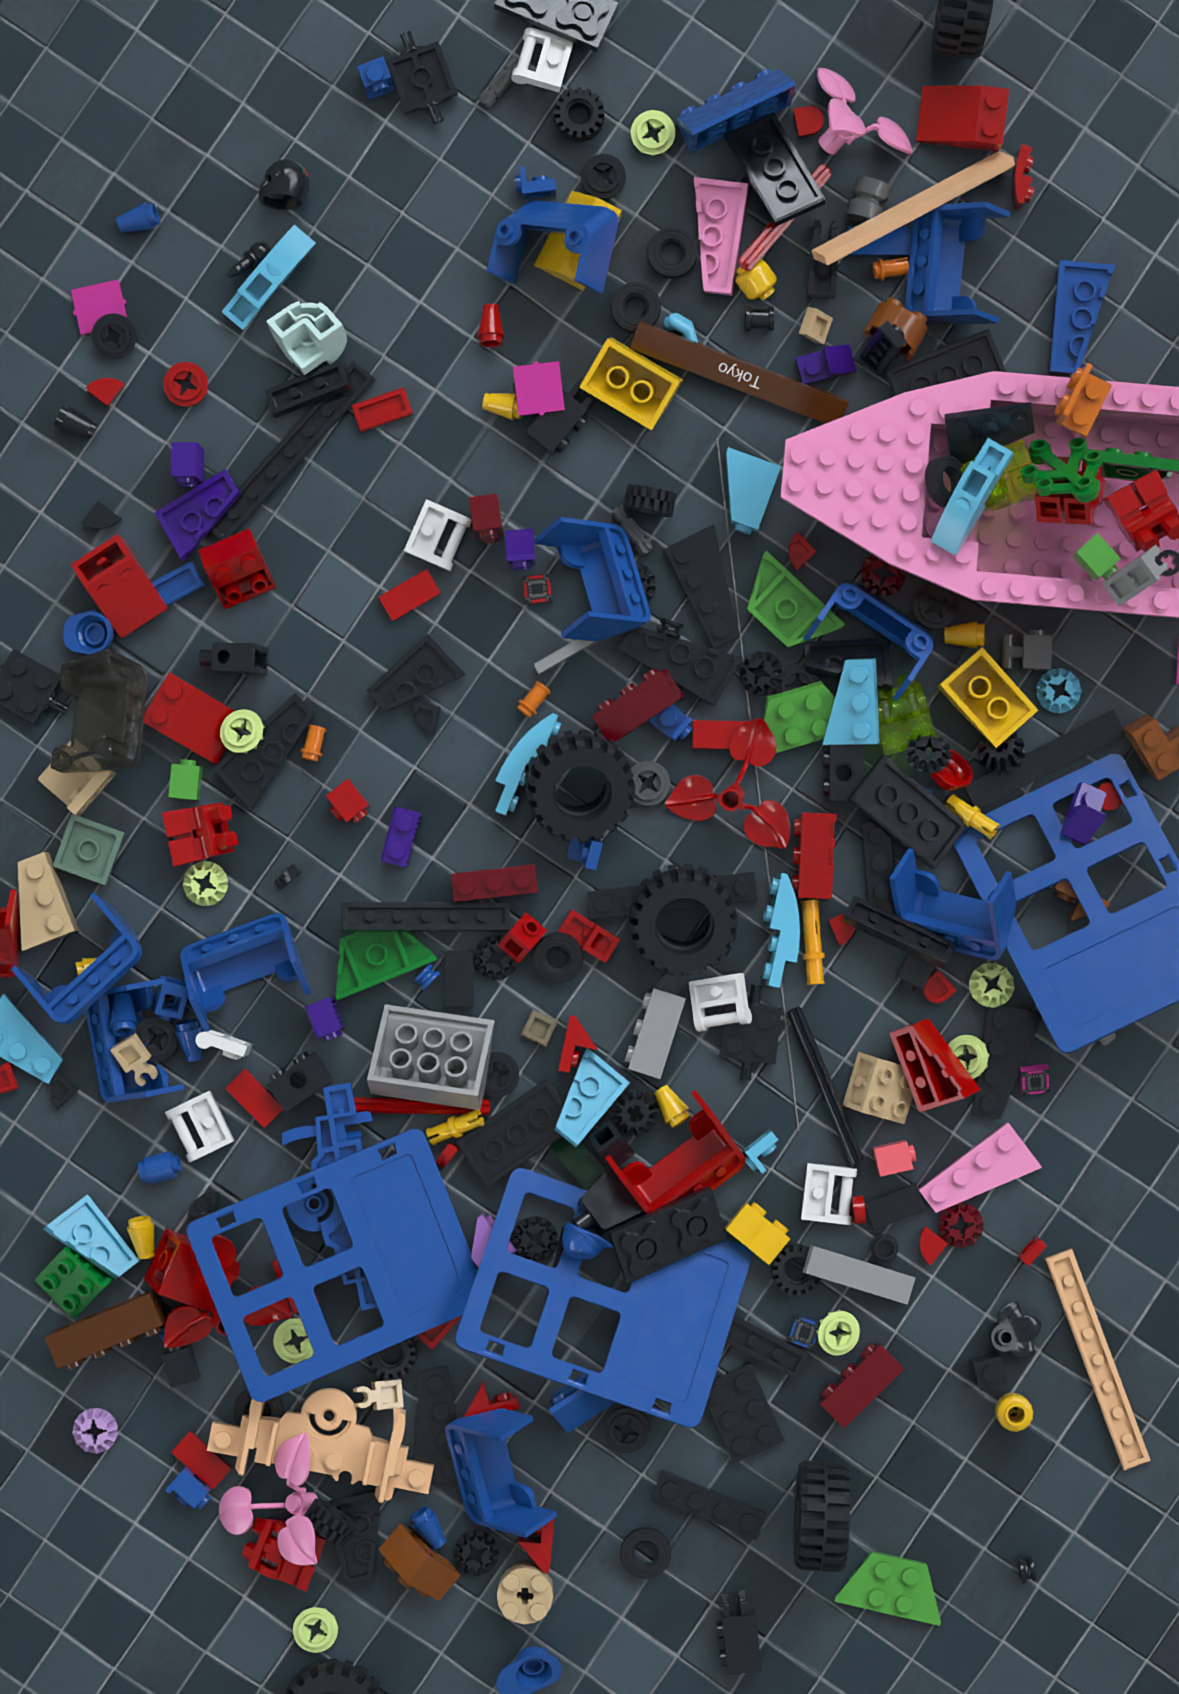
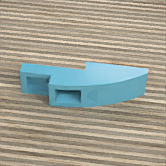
M293 225L241 285L235 296L222 310V313L242 330H245L276 290L283 285L314 247L316 242L296 225Z
M989 438L986 440L974 462L971 461L948 501L931 539L932 543L955 556L958 554L984 511L986 500L1014 456L1012 451Z
M552 713L541 720L525 734L510 752L495 780L505 785L495 810L496 812L507 816L508 811L514 812L519 800L515 793L519 785H525V772L529 771L526 770V766L531 757L538 756L536 749L541 744L546 747L548 739L554 735L557 736L561 723L557 722L558 715Z
M777 873V877L772 878L769 888V894L773 895L771 905H766L763 915V921L767 922L766 928L776 930V934L771 935L768 951L771 952L769 963L765 962L762 979H766L764 985L780 988L785 961L797 963L800 940L797 900L788 874Z

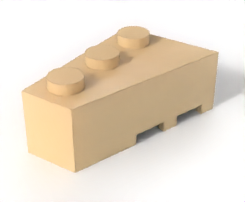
M42 852L19 861L18 881L22 951L31 950L79 931L56 868L53 867L50 853Z

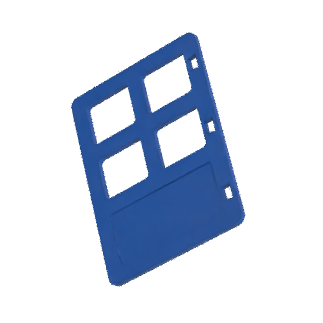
M1110 754L985 814V816L1000 824L997 831L1026 817H1035L1055 855L1053 861L1013 880L1016 903L1061 881H1068L1090 921L1088 926L1038 950H1033L1028 944L1015 916H1013L1006 944L1009 955L1057 1048L1061 1052L1066 1054L1073 1053L1179 1002V860L1122 756ZM1104 780H1110L1132 822L1081 848H1075L1069 838L1060 834L1063 826L1053 809L1054 804L1074 795L1077 784L1080 782L1093 786ZM1126 782L1129 783L1135 795L1126 799L1120 788ZM971 826L969 828L966 827L953 846L981 900L988 901L990 893L996 889L998 883L977 845L980 839L987 836ZM1136 845H1145L1166 883V888L1116 913H1109L1087 870ZM1167 856L1175 871L1166 874L1160 863Z
M418 1129L407 1130L191 1221L186 1228L188 1240L249 1395L257 1402H265L463 1315L478 1271L475 1262L471 1258L470 1249L426 1136ZM394 1144L396 1154L382 1159L378 1151ZM314 1178L316 1188L301 1193L298 1184ZM329 1188L332 1191L352 1244L349 1249L309 1266H304L282 1210L288 1204ZM233 1212L235 1222L220 1228L216 1219ZM260 1218L281 1268L282 1275L279 1279L239 1296H234L213 1246L212 1238L243 1223ZM360 1267L363 1270L381 1316L382 1325L342 1344L335 1345L314 1294V1287L317 1284ZM291 1297L312 1347L313 1354L310 1358L271 1375H265L243 1319L252 1312Z
M524 1168L515 1169L509 1177L455 1336L457 1346L473 1354L687 1428L697 1426L704 1413L752 1259L750 1249L745 1245L725 1239L631 1282L628 1292L624 1293L581 1278L578 1271L582 1259L568 1256L564 1249L558 1266L555 1268L508 1252L507 1245L526 1194L569 1207L574 1210L575 1218L582 1213L577 1203L587 1192V1190ZM643 1211V1212H642V1214H641V1215H640V1216H643V1215H645V1214H646V1212H645V1211ZM593 1226L586 1231L592 1232ZM499 1273L520 1278L545 1287L548 1290V1296L532 1344L528 1348L482 1333L480 1330V1325ZM570 1298H577L617 1312L620 1316L604 1369L600 1373L554 1358L552 1355V1350ZM491 1341L505 1346L503 1355L486 1350L488 1342ZM572 1370L588 1375L586 1384L569 1379ZM655 1399L671 1404L669 1413L653 1408Z

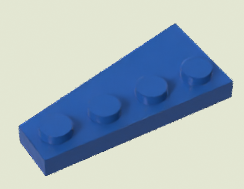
M1059 260L1049 373L1072 375L1078 367L1080 368L1115 265Z

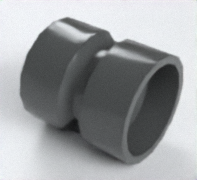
M858 176L853 189L856 197L850 199L845 216L862 224L884 212L881 205L887 203L891 186L871 177Z

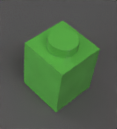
M1098 533L1072 556L1095 582L1101 576L1105 580L1108 579L1119 569L1115 564L1121 559Z
M180 759L179 764H172L168 797L200 801L203 767L196 766V761L185 759Z

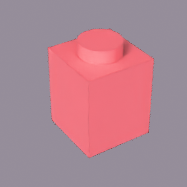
M906 1140L872 1147L877 1172L880 1177L912 1170V1162L917 1161L913 1145L908 1146Z

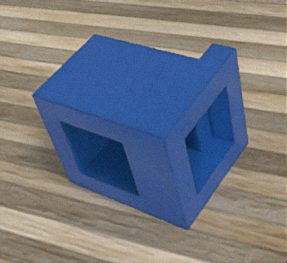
M383 56L357 66L369 100L395 91L392 77Z
M159 975L158 979L165 978V984L157 985L152 1004L154 1014H157V1018L165 1021H173V1018L182 1020L188 998L185 980ZM167 994L173 995V999L169 1002L164 1001Z
M187 1466L165 1490L169 1494L174 1490L177 1493L175 1497L180 1503L186 1507L189 1505L193 1508L197 1507L199 1510L211 1498L207 1494L211 1488Z

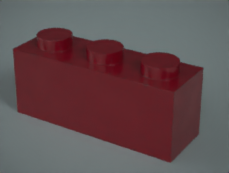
M498 494L469 497L473 531L476 540H481L482 544L499 542L498 537H504Z
M656 668L652 669L642 676L644 682L636 687L633 683L619 691L620 698L614 702L609 698L596 707L599 712L594 714L592 718L607 741L611 739L613 742H617L684 697L667 669L659 672Z
M535 864L451 874L454 902L539 892Z
M879 1342L875 1345L872 1343L868 1344L859 1354L862 1358L855 1365L849 1363L839 1374L842 1378L834 1385L829 1383L819 1394L821 1396L819 1399L820 1405L843 1428L904 1370L903 1366Z

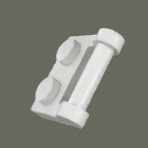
M531 27L526 28L523 34L524 44L517 68L513 69L511 75L512 81L518 84L528 83L559 92L573 42L546 31ZM539 43L543 44L536 72L528 70L535 44Z
M426 499L404 552L444 570L451 571L453 557L466 528H470L472 519ZM452 520L456 522V525L442 557L436 556L434 553L448 521Z
M744 973L689 982L694 1026L698 1032L706 1031L708 1027L740 1023L741 1025L751 1023L752 1014L748 1007ZM736 1003V1012L712 1016L705 1015L704 1008Z
M214 1030L201 1032L196 1037L198 1047L206 1049L213 1046L222 1049V1055L235 1060L241 1059V1056L249 1055L253 1045Z
M211 1090L165 1112L168 1120H172L188 1153L185 1156L189 1163L235 1141ZM188 1111L204 1144L203 1147L197 1148L181 1113Z
M807 1163L801 1219L851 1225L852 1216L849 1213L853 1178L857 1176V1168ZM838 1175L842 1176L838 1214H831L834 1177Z

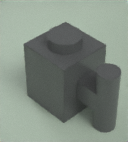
M1028 630V635L1024 634L1021 636L1020 646H1014V635H1003L1002 669H1013V658H1020V670H1051L1052 635H1045V630Z

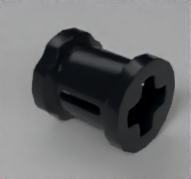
M745 306V331L748 332L751 329L768 328L769 331H773L774 306H769L768 309H751L750 306Z

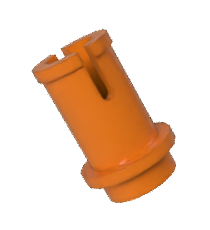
M907 257L884 261L879 258L877 262L872 264L874 278L884 281L885 277L908 275L909 264Z
M536 681L526 697L518 701L517 709L529 718L532 715H536L537 708L547 695L551 693L550 690L542 683Z
M309 725L304 749L300 750L302 752L301 758L318 762L319 757H322L320 751L326 729Z

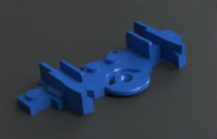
M351 1082L323 1087L327 1115L315 1117L316 1124L297 1126L282 1133V1146L298 1139L317 1136L318 1156L311 1161L312 1170L363 1149L364 1143L361 1130L347 1132V1125L369 1122L374 1119L373 1115L368 1111L356 1112ZM314 1178L298 1184L301 1193L313 1189L312 1184H315ZM323 1191L288 1204L287 1211L292 1221L304 1230L322 1231L325 1245L334 1248L335 1254L351 1247L352 1243L333 1194V1211L326 1220L319 1223L318 1217L322 1216L329 1207V1199ZM312 1198H316L320 1202L317 1209H313L309 1205V1201ZM360 1267L336 1276H342L344 1285L357 1283L361 1310L377 1308L363 1270Z

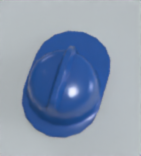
M537 1646L526 1647L517 1654L515 1662L503 1668L496 1680L497 1691L500 1694H531L557 1681L562 1672L561 1663L556 1657L549 1654L547 1648Z

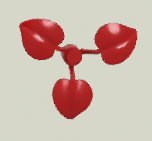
M756 718L742 724L730 740L729 749L731 756L736 760L744 761L734 784L728 785L720 795L718 793L712 794L713 786L707 778L701 775H690L683 778L677 784L672 794L666 800L665 806L675 814L695 821L709 819L716 813L717 804L714 799L727 811H734L738 808L741 810H752L753 812L749 813L744 820V831L747 837L752 842L761 846L785 849L791 834L790 819L785 808L773 800L763 801L758 808L755 805L745 804L743 802L745 793L739 786L749 762L757 767L764 766L771 762L776 754L777 743L772 731L764 719Z
M215 1235L212 1238V1243L222 1269H226L236 1259V1249L228 1238ZM191 1247L189 1250L190 1266L196 1273L202 1274ZM262 1285L252 1287L249 1291L258 1288ZM285 1298L246 1315L243 1320L249 1325L262 1326L278 1320L290 1319L289 1304ZM181 1306L169 1313L165 1321L164 1347H180L205 1338L211 1332L212 1327H216L219 1334L226 1335L216 1308L213 1310V1317L208 1312L200 1314L199 1309L195 1306Z

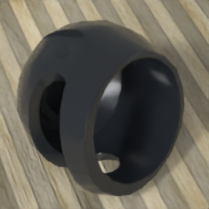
M282 159L274 162L264 175V178L269 183L259 190V202L268 208L277 210L299 208L308 193L310 184L306 169L299 162L291 159ZM283 194L285 197L273 199L268 197V195Z

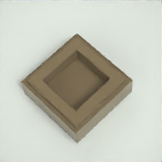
M533 1009L521 1035L546 1047L558 1021Z

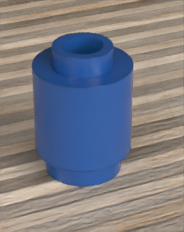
M172 1151L144 1157L143 1161L138 1162V1171L143 1183L155 1184L178 1178V1172L182 1171L179 1156H174Z

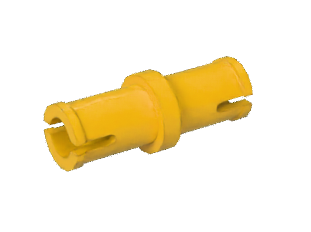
M955 794L949 797L946 802L949 805L945 804V806L958 816L968 828L970 826L987 836L988 839H992L1000 827L999 823L980 812L981 809L977 806H970Z
M479 1110L471 1111L459 1117L451 1116L446 1122L427 1128V1138L433 1136L432 1139H429L432 1145H436L451 1137L459 1138L464 1132L484 1126L483 1116L478 1118V1115H481Z

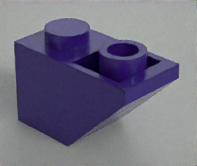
M533 529L506 530L505 543L508 567H513L514 571L530 570V565H536Z

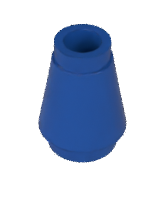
M144 202L116 218L121 233L151 230L160 224V216L154 203L147 204Z
M119 993L114 996L110 1028L115 1036L128 1037L135 1034L138 1022L130 994Z
M197 1019L177 1022L174 1033L186 1058V1062L202 1059V1048L196 1044V1037L202 1032V1027L198 1025Z
M424 1506L410 1516L411 1527L432 1550H436L446 1543L447 1540L444 1537L434 1510Z

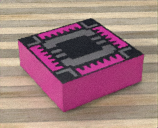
M1048 1064L1020 1067L1022 1096L1050 1093Z

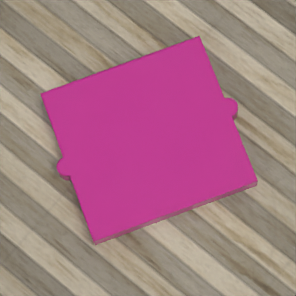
M119 279L71 290L75 307L73 314L77 316L81 336L91 334L96 321L106 314L117 313L127 317L125 309L127 301L123 299Z
M535 361L531 365L513 367L519 416L533 414L544 416L545 413L565 411L559 361L538 363Z

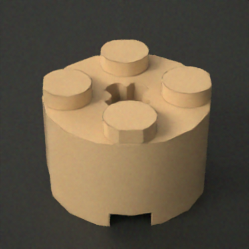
M524 1561L513 1564L512 1567L502 1574L498 1585L497 1600L502 1614L507 1619L520 1624H530L542 1620L550 1610L553 1601L554 1589L552 1579L536 1563ZM522 1588H528V1592L532 1593V1595L524 1598L518 1592H522Z

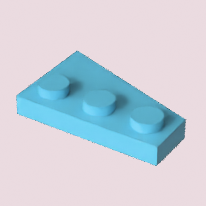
M876 658L845 660L822 745L878 744L880 740Z
M4 993L0 998V1057L50 1084L54 1074L64 1060L63 1057L34 1028L27 1017L16 1008L10 998Z
M586 1048L554 1130L577 1147L630 1082L589 1048Z
M88 1194L43 1228L47 1233L115 1280L140 1261Z

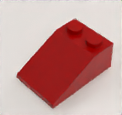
M923 86L916 142L998 152L1003 145L1009 89L990 86Z
M169 672L141 721L217 765L227 749L220 737L221 725L225 718L234 710Z

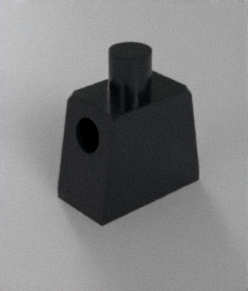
M215 642L212 645V649L200 650L199 664L200 666H211L212 671L223 674L267 676L269 648L255 643Z
M611 1167L579 1199L577 1205L582 1213L571 1221L573 1225L584 1230H588L593 1226L599 1235H603L609 1230L638 1218L644 1210Z

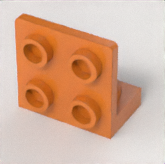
M1087 363L1082 369L1078 367L1073 372L1066 386L1071 390L1069 394L1065 393L1063 398L1061 397L1054 410V414L1058 415L1055 421L1056 424L1084 438L1087 437L1112 387V384L1089 374L1093 366L1090 363Z

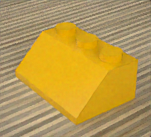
M572 191L566 201L569 204L607 207L618 215L619 221L622 217V210L597 197ZM551 232L534 266L584 291L585 286L574 281L580 254H575L566 248L564 242L565 234Z
M610 337L604 343L580 388L648 429L653 430L683 380Z

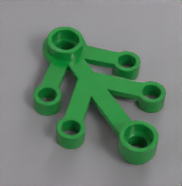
M1075 438L1069 443L1071 455L1068 464H1066L1052 453L1051 445L1046 440L1037 439L1031 442L1028 449L1031 462L1035 465L1047 464L1053 470L1038 471L1035 465L1024 466L1021 469L1024 483L1036 482L1037 492L1040 496L1072 494L1076 497L1077 501L1083 503L1093 501L1098 497L1100 483L1095 477L1098 468L1103 464L1102 454L1099 450L1088 451L1086 440L1084 438ZM1084 455L1087 467L1084 475L1080 476L1077 472ZM1053 481H1068L1069 483L1053 484Z

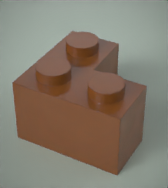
M1145 714L1123 728L1150 776L1161 780L1179 768V725L1164 734L1156 718Z
M402 1524L398 1525L378 1549L386 1558L383 1561L384 1564L399 1574L397 1578L399 1582L408 1589L414 1587L424 1598L431 1596L440 1601L461 1576L447 1558L432 1551L416 1532Z

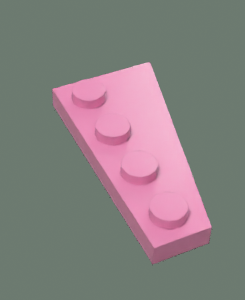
M694 177L703 290L705 293L732 296L750 186L748 183Z
M1006 1122L918 1190L937 1213L1038 1170L1042 1166L1011 1125Z

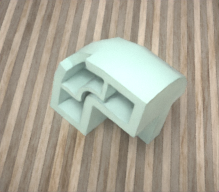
M297 301L266 321L274 339L285 356L304 375L324 361L332 364L339 358L347 343V336L342 323L321 302L318 304H300Z

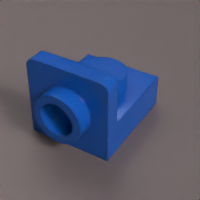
M525 166L519 167L520 175H515L516 191L523 194V200L556 196L555 178L549 179L548 176H537L532 178V181L527 182Z
M674 705L669 706L648 720L672 742L677 738L683 741L693 729L689 726L692 719Z
M595 836L588 837V842L579 843L578 838L573 837V841L569 842L566 857L582 862L585 868L596 870L603 843L601 839L596 840Z

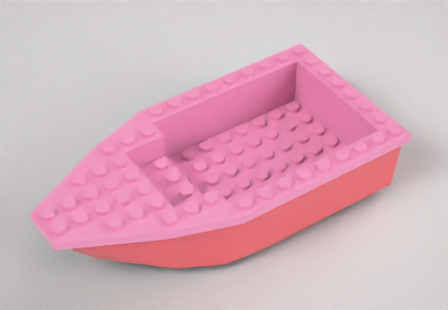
M998 371L983 373L902 393L785 440L780 498L891 566L973 601L1179 618V571L1169 577L1159 575L1160 579L1121 606H1118L1102 585L1106 580L1101 576L1095 582L1072 557L1097 533L1121 558L1115 564L1119 568L1118 570L1145 552L1142 549L1136 552L1132 544L1123 535L1118 522L1104 501L1095 509L1094 521L1091 525L1066 524V518L1062 523L1037 522L1034 497L1037 493L1036 482L1024 483L1021 476V469L1024 466L1035 465L1031 462L1028 453L1031 442L1037 439H1044L1051 445L1052 453L1057 457L1070 458V441L1075 438H1084L1055 423L1058 415L1054 414V410L1061 397L1063 398L1065 393L1069 394L1071 390L1066 387L1070 380L1068 377ZM1106 381L1112 384V387L1087 437L1084 438L1088 449L1106 451V448H1117L1126 454L1142 451L1150 453L1151 457L1179 460V387ZM1031 402L1035 433L1003 446L1012 451L1014 456L992 490L996 491L1006 488L1009 495L999 499L986 500L984 511L956 556L932 543L931 539L945 508L938 506L929 496L925 484V470L933 459L950 455L945 414ZM971 461L962 464L965 470ZM1081 461V464H1080V467H1079L1078 471H1082V467H1083V466H1082V462H1083V461ZM1047 464L1035 465L1038 471L1053 470ZM944 471L943 482L946 489L950 492L951 482ZM1172 472L1171 478L1162 481L1168 491L1169 498L1177 507L1179 514V474ZM1104 478L1106 482L1103 498L1134 481ZM1168 536L1159 539L1160 546L1158 548L1160 552L1173 550L1179 554V538L1170 540ZM1168 556L1166 559L1164 557L1161 558L1163 563L1168 564L1167 569H1174L1175 565L1171 563L1173 559L1171 556Z

